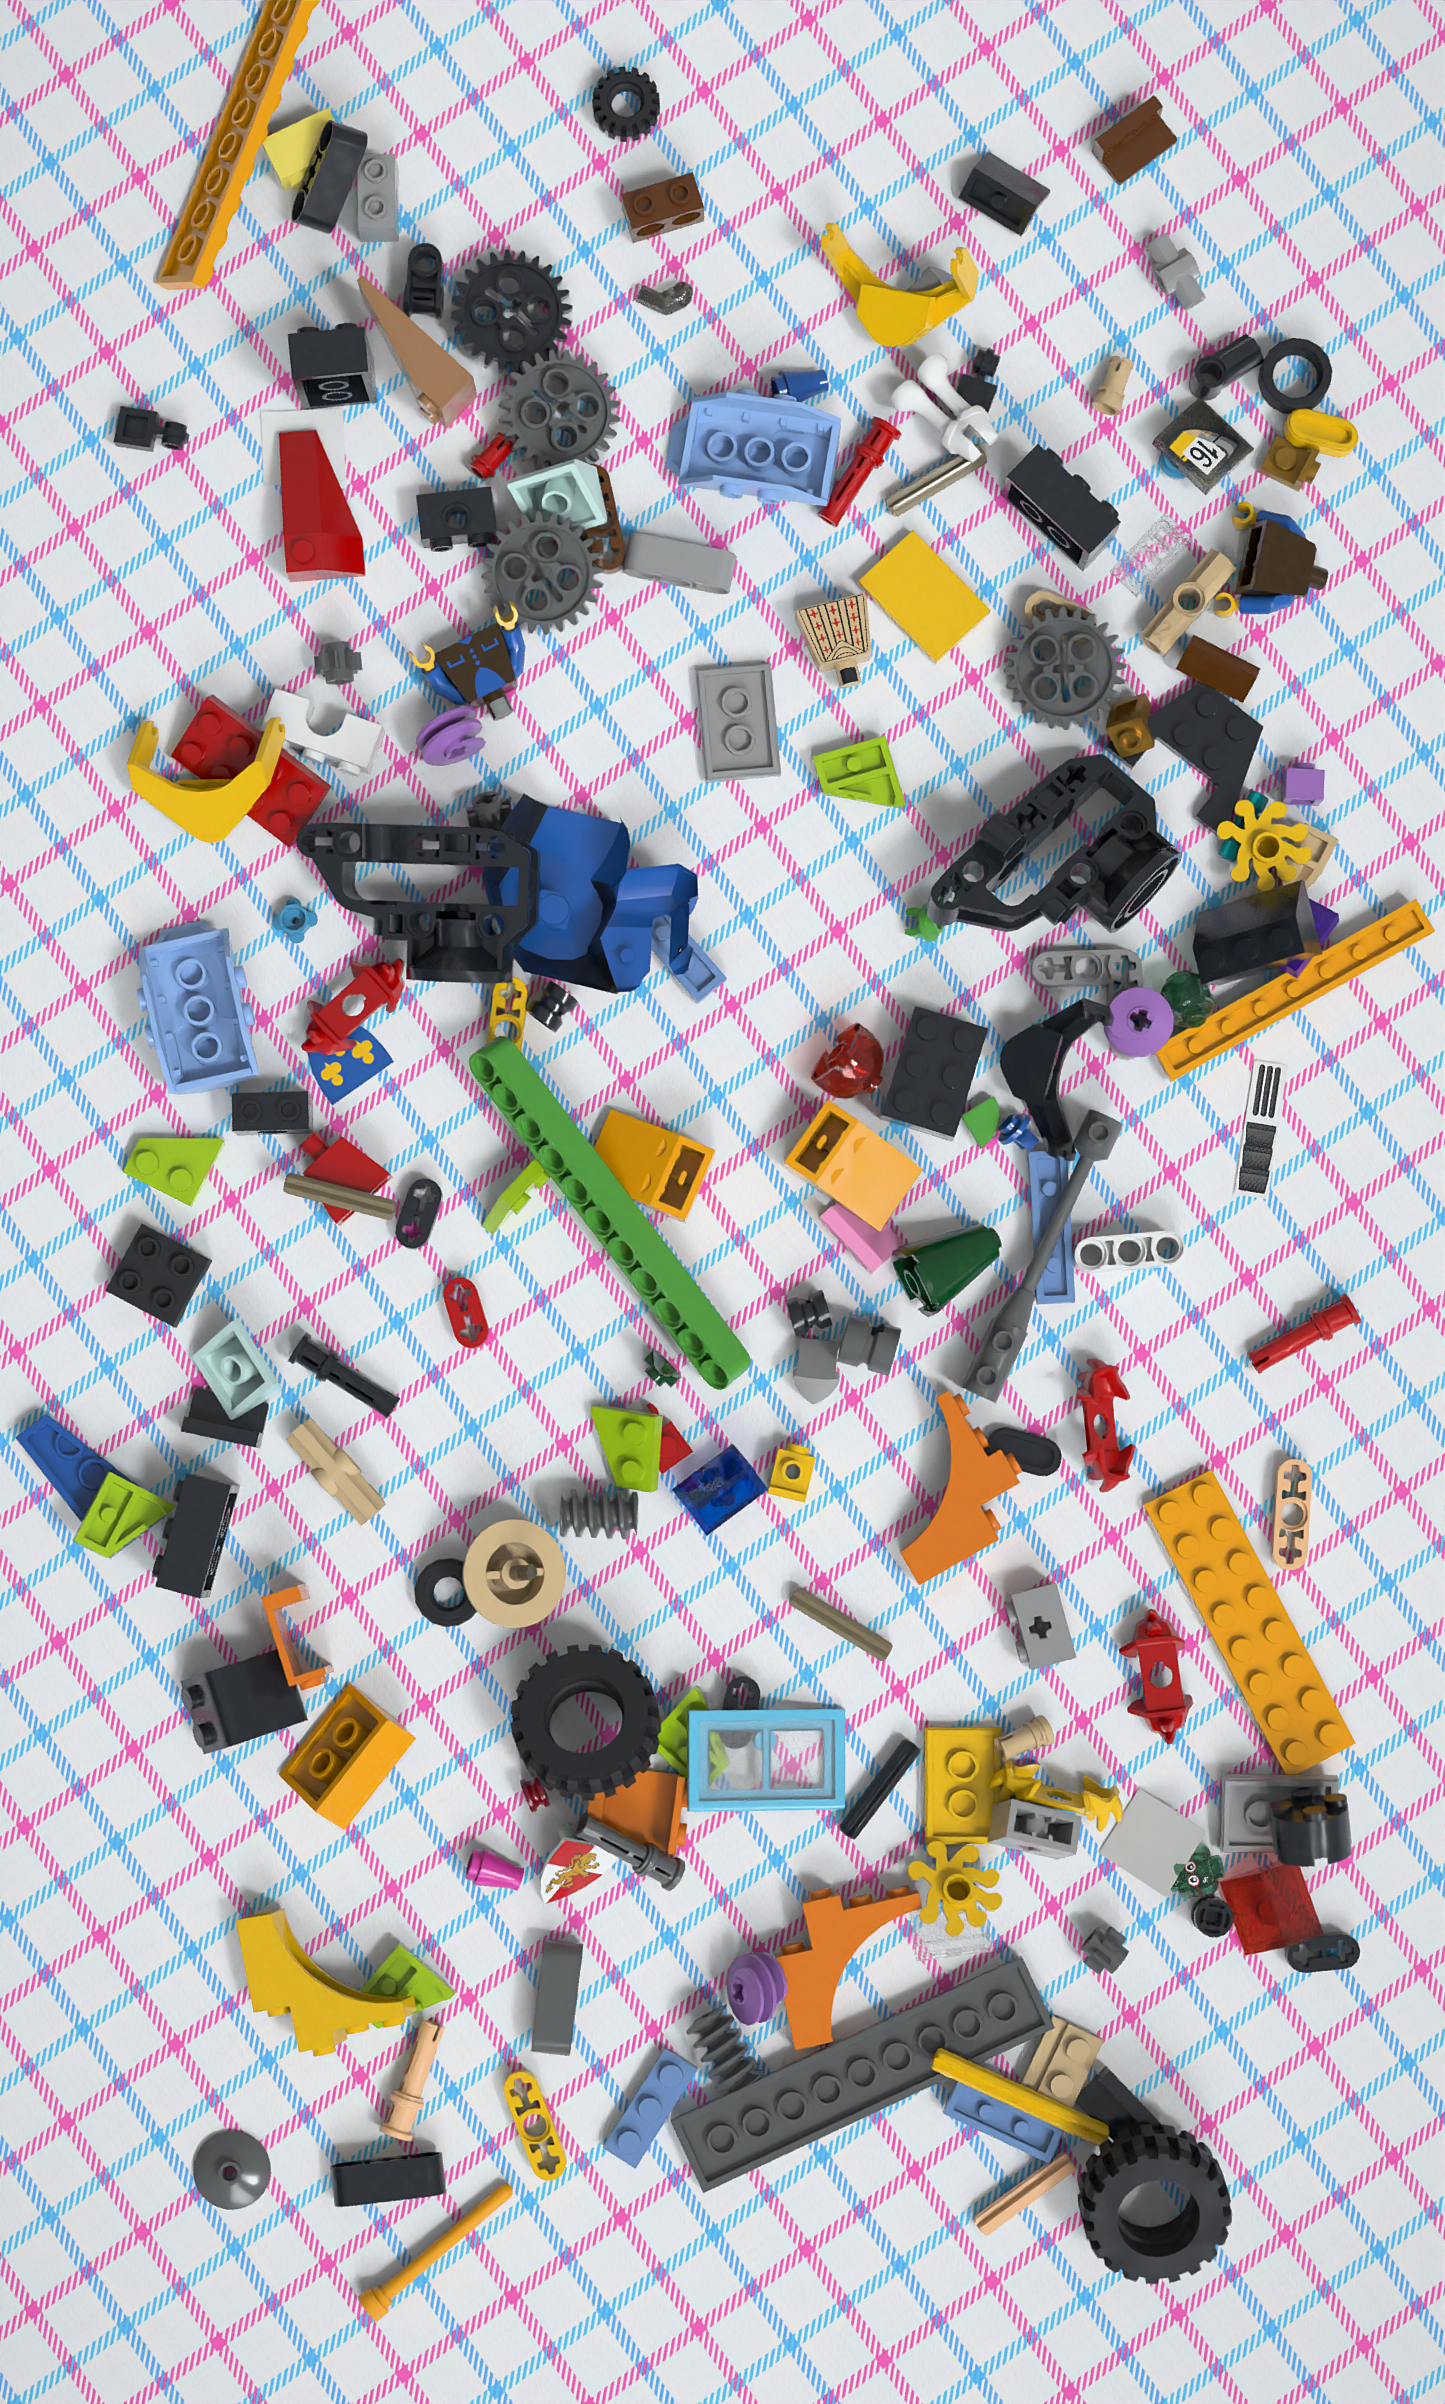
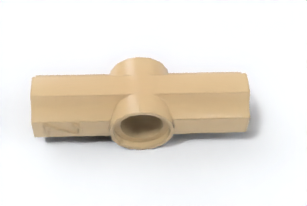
M1210 549L1140 633L1139 638L1148 648L1163 657L1169 652L1236 571L1237 568L1231 563L1230 559L1221 552ZM1183 595L1193 597L1196 600L1197 608L1191 611L1183 609L1179 605L1178 598Z
M312 1418L302 1423L286 1438L289 1445L312 1469L310 1472L319 1484L332 1497L336 1496L361 1526L386 1505L383 1498L360 1474L362 1471L352 1458L340 1446L337 1448Z

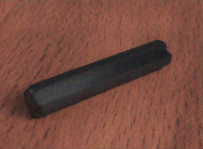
M908 1739L902 1740L839 1825L842 1833L853 1840L859 1836L919 1755L920 1749Z

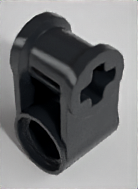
M418 244L409 253L403 307L404 314L409 318L412 314L434 315L439 320L443 318L445 269L441 253L433 244ZM422 258H433L436 260V265L432 270L424 272L417 268V263Z

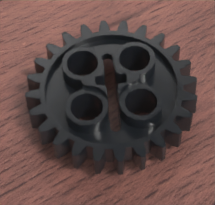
M506 249L503 260L499 261L494 252H491L489 265L477 259V273L469 269L465 270L464 275L469 283L457 282L456 289L463 296H452L451 301L453 305L461 309L451 312L450 317L452 320L461 321L454 328L453 332L455 335H466L461 341L460 347L467 348L471 345L474 347L471 354L472 360L482 354L485 357V369L494 361L498 362V373L502 374L506 364L511 365L512 371L518 373L519 365L523 361L534 367L532 357L537 353L544 362L546 361V351L554 350L555 354H558L559 349L554 341L565 343L567 339L566 334L559 329L570 328L572 324L571 320L562 317V315L571 313L573 307L570 304L562 303L563 300L569 297L570 292L569 290L557 289L562 283L563 278L562 276L552 279L549 277L552 270L551 264L541 270L538 268L539 256H535L530 263L525 262V251L522 250L518 259L512 260L509 249ZM504 278H513L519 283L520 289L516 293H505L500 288L499 283ZM487 289L492 290L502 304L488 296L485 291ZM536 302L541 303L547 308L548 315L544 318L536 319L529 314L528 306ZM483 305L489 306L493 309L496 316L491 321L483 322L475 316V310ZM504 306L508 309L514 306L518 307V318L514 315L510 316L509 319L504 316L506 310ZM520 320L535 328L538 334L532 335ZM512 330L517 331L523 336L524 342L520 346L511 347L504 341V334Z

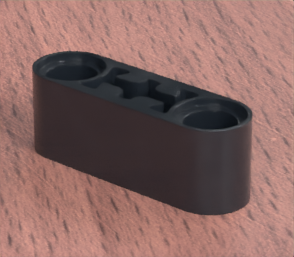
M332 120L325 124L295 198L291 213L292 222L326 234H330L333 231L366 151L368 141L366 132Z
M425 2152L358 2160L330 2166L335 2207L432 2197L446 2193L442 2152Z

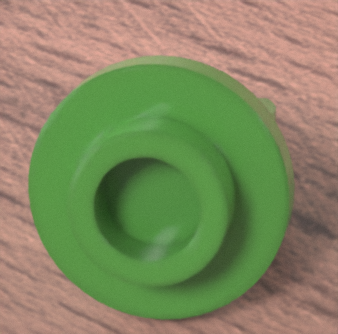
M927 903L921 909L908 908L906 915L918 917L919 924L915 929H905V934L914 938L923 937L925 941H935L939 933L943 931L944 926L937 925L929 919L926 912Z

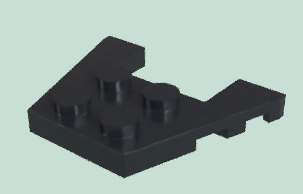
M1201 682L1151 714L1147 726L1155 740H1158L1217 786L1216 791L1194 817V819L1217 836L1219 824L1223 821L1231 820L1264 726L1216 689ZM1112 741L1105 747V750L1131 770L1146 752L1143 751L1122 758L1119 756Z

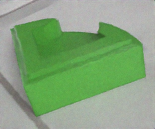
M994 1096L961 1116L980 1149L992 1139L999 1124V1108Z

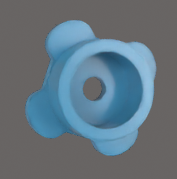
M291 898L286 901V906L281 910L280 914L273 917L272 924L276 930H283L288 934L292 943H301L305 938L304 934L307 930L317 924L318 917L315 912L307 911L301 906L299 899ZM294 917L299 919L297 924L292 923Z

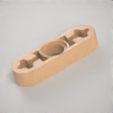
M1300 1459L1283 1461L1275 1473L1271 1558L1279 1568L1285 1570L1298 1569L1305 1563L1308 1555L1312 1471L1309 1465ZM1292 1465L1297 1466V1472L1304 1474L1303 1480L1297 1481L1295 1493H1304L1303 1500L1296 1497L1282 1499V1490L1290 1492L1291 1482L1288 1479H1284V1472L1291 1471ZM1288 1503L1298 1505L1302 1511L1300 1522L1293 1526L1285 1524L1281 1518V1510ZM1280 1529L1289 1532L1301 1530V1538L1292 1537V1547L1299 1549V1556L1293 1557L1291 1564L1286 1563L1284 1556H1279L1280 1548H1286L1288 1537H1279Z

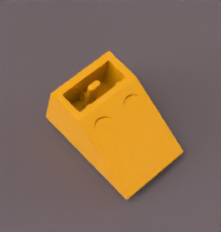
M829 1100L823 1105L784 1161L786 1169L878 1232L885 1226L923 1171L921 1167L875 1132Z
M610 1109L594 1146L595 1151L634 1202L683 1223H686L716 1154L715 1150L613 1109Z

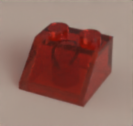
M1276 1861L1219 1881L1225 1901L1232 1910L1233 1923L1245 1956L1289 1947L1324 1934L1300 1867Z

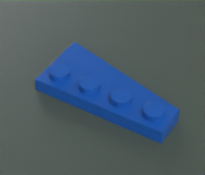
M47 1414L16 1437L19 1444L81 1523L107 1472H111L139 1486ZM167 1515L163 1516L161 1519H159L157 1522L151 1525L147 1530H149L151 1527H153ZM138 1537L132 1539L130 1542H128L126 1545H124V1547H123L122 1549H120V1550L117 1551L115 1554H113L111 1557H109V1559H111V1558L114 1557L116 1554H118L121 1550H123L125 1547H127L129 1544H131V1543H132L134 1540H136Z

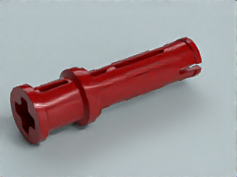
M874 416L872 418V427L863 441L856 443L854 446L853 454L855 457L837 482L830 495L828 505L823 506L817 513L818 517L831 526L838 527L840 520L858 495L872 470L882 467L884 464L883 457L893 441L899 440L902 435L896 427L879 417Z
M1346 1293L1339 1296V1301L1323 1310L1315 1309L1311 1311L1312 1314L1309 1315V1320L1259 1348L1249 1351L1247 1355L1250 1361L1252 1360V1365L1257 1373L1261 1374L1262 1371L1319 1339L1323 1341L1333 1339L1334 1333L1352 1323L1355 1325L1362 1323L1357 1310Z

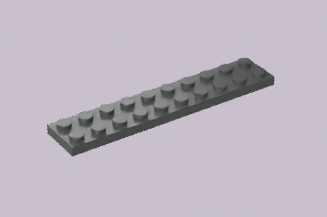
M1019 1956L760 2077L738 2091L726 2093L671 2119V2123L703 2193L948 2079L949 2077L931 2068L932 2057L939 2048L978 2065L1055 2027L1023 1957Z

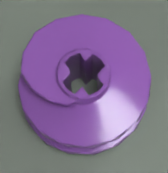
M463 706L449 710L431 720L421 729L416 737V745L422 751L425 763L432 766L454 764L473 756L485 746L486 741L483 738H475L483 727L481 722L475 719L477 714L473 707Z
M1133 987L1119 993L1109 1004L1114 1015V1021L1112 1026H1104V1033L1110 1045L1119 1053L1133 1058L1147 1057L1159 1051L1168 1042L1173 1031L1174 1016L1170 1004L1160 993L1150 988ZM1138 1013L1144 1015L1143 1022L1148 1025V1029L1142 1027L1140 1031L1134 1030V1022L1129 1020L1130 1016L1135 1018Z
M758 1951L738 1956L730 1966L727 1975L728 2000L733 2014L740 2023L749 2026L757 2022H767L773 2017L776 2003L784 2000L787 1994V1980L783 1968L776 1958L767 1952Z

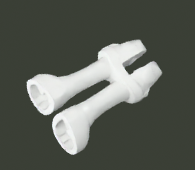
M934 353L919 367L917 377L922 384L934 392L947 405L957 418L951 420L943 413L914 380L903 382L892 394L890 403L898 411H913L922 415L942 434L941 443L951 454H958L974 463L982 454L975 447L970 437L967 438L963 433L971 427L975 432L974 434L989 446L999 436L990 422V414L979 405H969L955 391L947 377L949 369L947 359L941 353Z

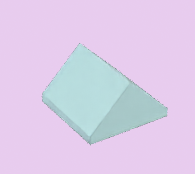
M572 459L507 480L506 485L522 514L527 513L532 522L535 521L538 510H542L545 521H549L554 511L558 512V523L562 524L569 516L572 517L570 529L573 531L582 525L585 526V529L607 522V514L595 466L578 459ZM543 536L540 539L539 544L553 540L554 538L550 536Z
M239 1318L231 1321L192 1356L231 1421L282 1391L279 1382Z

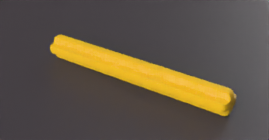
M939 2048L932 2057L931 2068L934 2071L1092 2144L1099 2146L1108 2138L1110 2131L1107 2124L947 2050Z

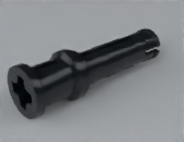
M306 1332L292 1352L288 1362L291 1364L297 1362L316 1374L315 1379L319 1382H325L326 1380L332 1382L388 1419L398 1404L400 1397H396L369 1378L341 1362V1356L338 1355L337 1351L329 1352L312 1341L311 1335Z

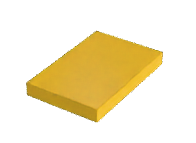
M914 530L858 581V584L935 664L991 612Z
M924 1727L925 1844H929L932 1841H941L944 1844H991L987 1843L992 1807L993 1804L1000 1803L999 1795L1002 1785H999L994 1790H991L989 1785L994 1775L1002 1769V1757H999L994 1746V1739L1002 1736L1001 1727Z

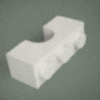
M275 688L260 728L262 733H264L269 718L280 717L281 721L279 724L285 725V740L282 746L284 750L288 751L289 746L303 751L302 757L319 764H323L325 759L338 763V770L358 777L360 772L370 775L385 735L382 725L346 713L343 724L336 733L329 736L317 735L310 730V719L314 711L311 700Z

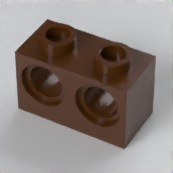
M693 172L621 194L622 210L633 243L704 222V205Z

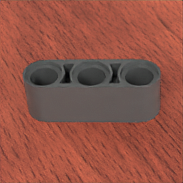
M545 1939L531 2052L570 2056L584 1944Z

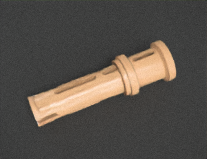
M422 2019L399 2089H395L391 2093L390 2099L393 2102L386 2122L380 2125V2132L401 2140H412L413 2134L411 2129L417 2111L422 2110L424 2106V2099L421 2095L439 2041L445 2030L444 2026Z

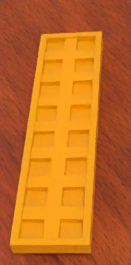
M1209 1470L1145 1503L1143 1507L1284 1775H1297L1356 1744L1213 1471Z

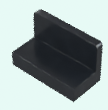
M988 152L972 169L958 198L1022 237L1038 208L1048 198L1051 190Z
M196 1388L193 1393L188 1417L184 1416L181 1432L260 1448L269 1404L262 1402L231 1421L213 1391Z
M1107 2066L1080 2091L1076 2102L1090 2117L1109 2126L1110 2132L1108 2136L1113 2141L1119 2138L1117 2132L1127 2128L1132 2133L1140 2131L1139 2125L1151 2124L1153 2130H1160L1162 2125Z

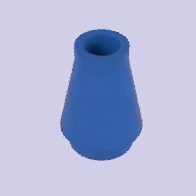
M824 369L816 371H779L777 376L771 377L773 398L776 394H785L795 397L797 399L796 402H802L819 393L827 392L829 389L828 378Z

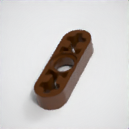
M590 464L597 468L599 480L604 481L600 483L603 499L609 498V501H604L605 510L612 516V522L608 527L604 529L595 527L586 529L587 538H601L590 546V552L598 551L603 555L602 538L616 533L617 537H609L612 552H619L620 554L614 557V563L607 564L603 558H597L593 561L594 565L605 568V571L602 573L614 574L623 568L626 553L611 481L605 468L597 464Z

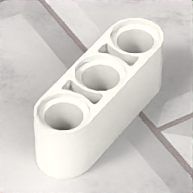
M1167 1230L1089 1237L1083 1239L1074 1247L1073 1265L1078 1271L1086 1274L1168 1267L1177 1263L1185 1253V1244L1179 1234ZM1160 1239H1169L1173 1242L1176 1248L1173 1258L1164 1259L1159 1256L1156 1245ZM1130 1242L1135 1245L1138 1255L1134 1262H1125L1119 1257L1118 1248L1121 1243ZM1083 1246H1093L1099 1251L1100 1260L1097 1265L1088 1266L1082 1262L1080 1251Z

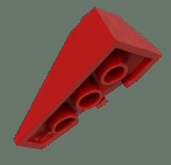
M317 431L279 433L283 536L286 573L290 581L302 582L366 576L363 538Z

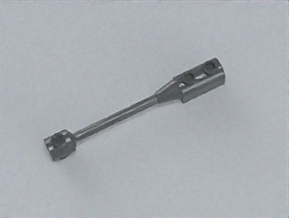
M1088 1110L1073 1142L1080 1155L1020 1287L1016 1288L998 1315L991 1319L960 1386L961 1388L993 1403L997 1402L1028 1335L1027 1328L1036 1287L1093 1163L1108 1160L1122 1130L1123 1124L1098 1111Z

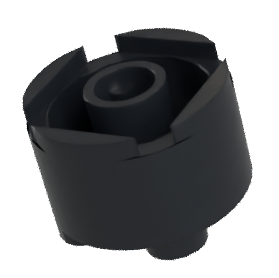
M1302 1788L1293 1790L1291 1798L1270 1804L1273 1849L1279 1862L1290 1866L1313 1867L1315 1866L1314 1859L1327 1858L1328 1864H1333L1351 1855L1352 1841L1349 1809L1345 1794L1314 1795V1790Z

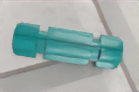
M1252 790L1246 800L1253 803L1255 818L1258 820V814H1261L1265 809L1268 798L1260 792ZM1237 815L1234 824L1240 829H1244V817ZM1230 837L1223 841L1218 854L1227 861L1235 862L1241 844Z

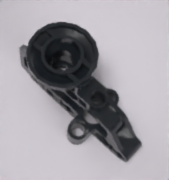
M1103 754L1069 759L1047 775L1005 816L1001 812H997L984 824L976 837L974 845L954 862L932 887L926 912L929 919L937 925L946 926L954 922H960L1003 932H1011L1026 926L1042 916L1054 926L1060 922L1065 924L1083 908L1109 933H1115L1137 916L1161 890L1179 865L1183 853L1157 832L1154 798ZM1099 788L1107 790L1123 805L1102 826L1092 845L1088 847L1086 844H1083L1052 874L1049 883L1035 896L1030 894L1022 903L1011 906L1001 902L992 894V892L995 893L1005 883L1012 872H1017L1019 864ZM1029 823L1031 824L1030 830L1026 828ZM1129 828L1137 835H1128L1122 829ZM971 874L978 881L971 882L967 880L963 875ZM1079 876L1086 881V883H1076L1075 881H1073L1071 877ZM954 892L955 896L953 902L948 901L952 897V894Z
M317 823L306 825L300 829L296 838L297 848L305 857L312 858L337 903L347 910L373 917V935L382 936V940L407 941L406 979L457 983L513 982L514 947L539 922L540 852L512 831L482 827ZM354 833L360 838V847L356 852L352 851L349 844L350 837ZM315 838H333L332 845H315ZM423 841L439 842V849H423ZM488 843L505 844V850L501 852L488 851ZM357 862L516 867L519 869L518 905L367 900L359 896L356 891L355 865ZM423 912H426L431 920L430 927L426 932L422 930L419 923ZM497 914L501 916L504 922V928L499 935L492 929V920Z

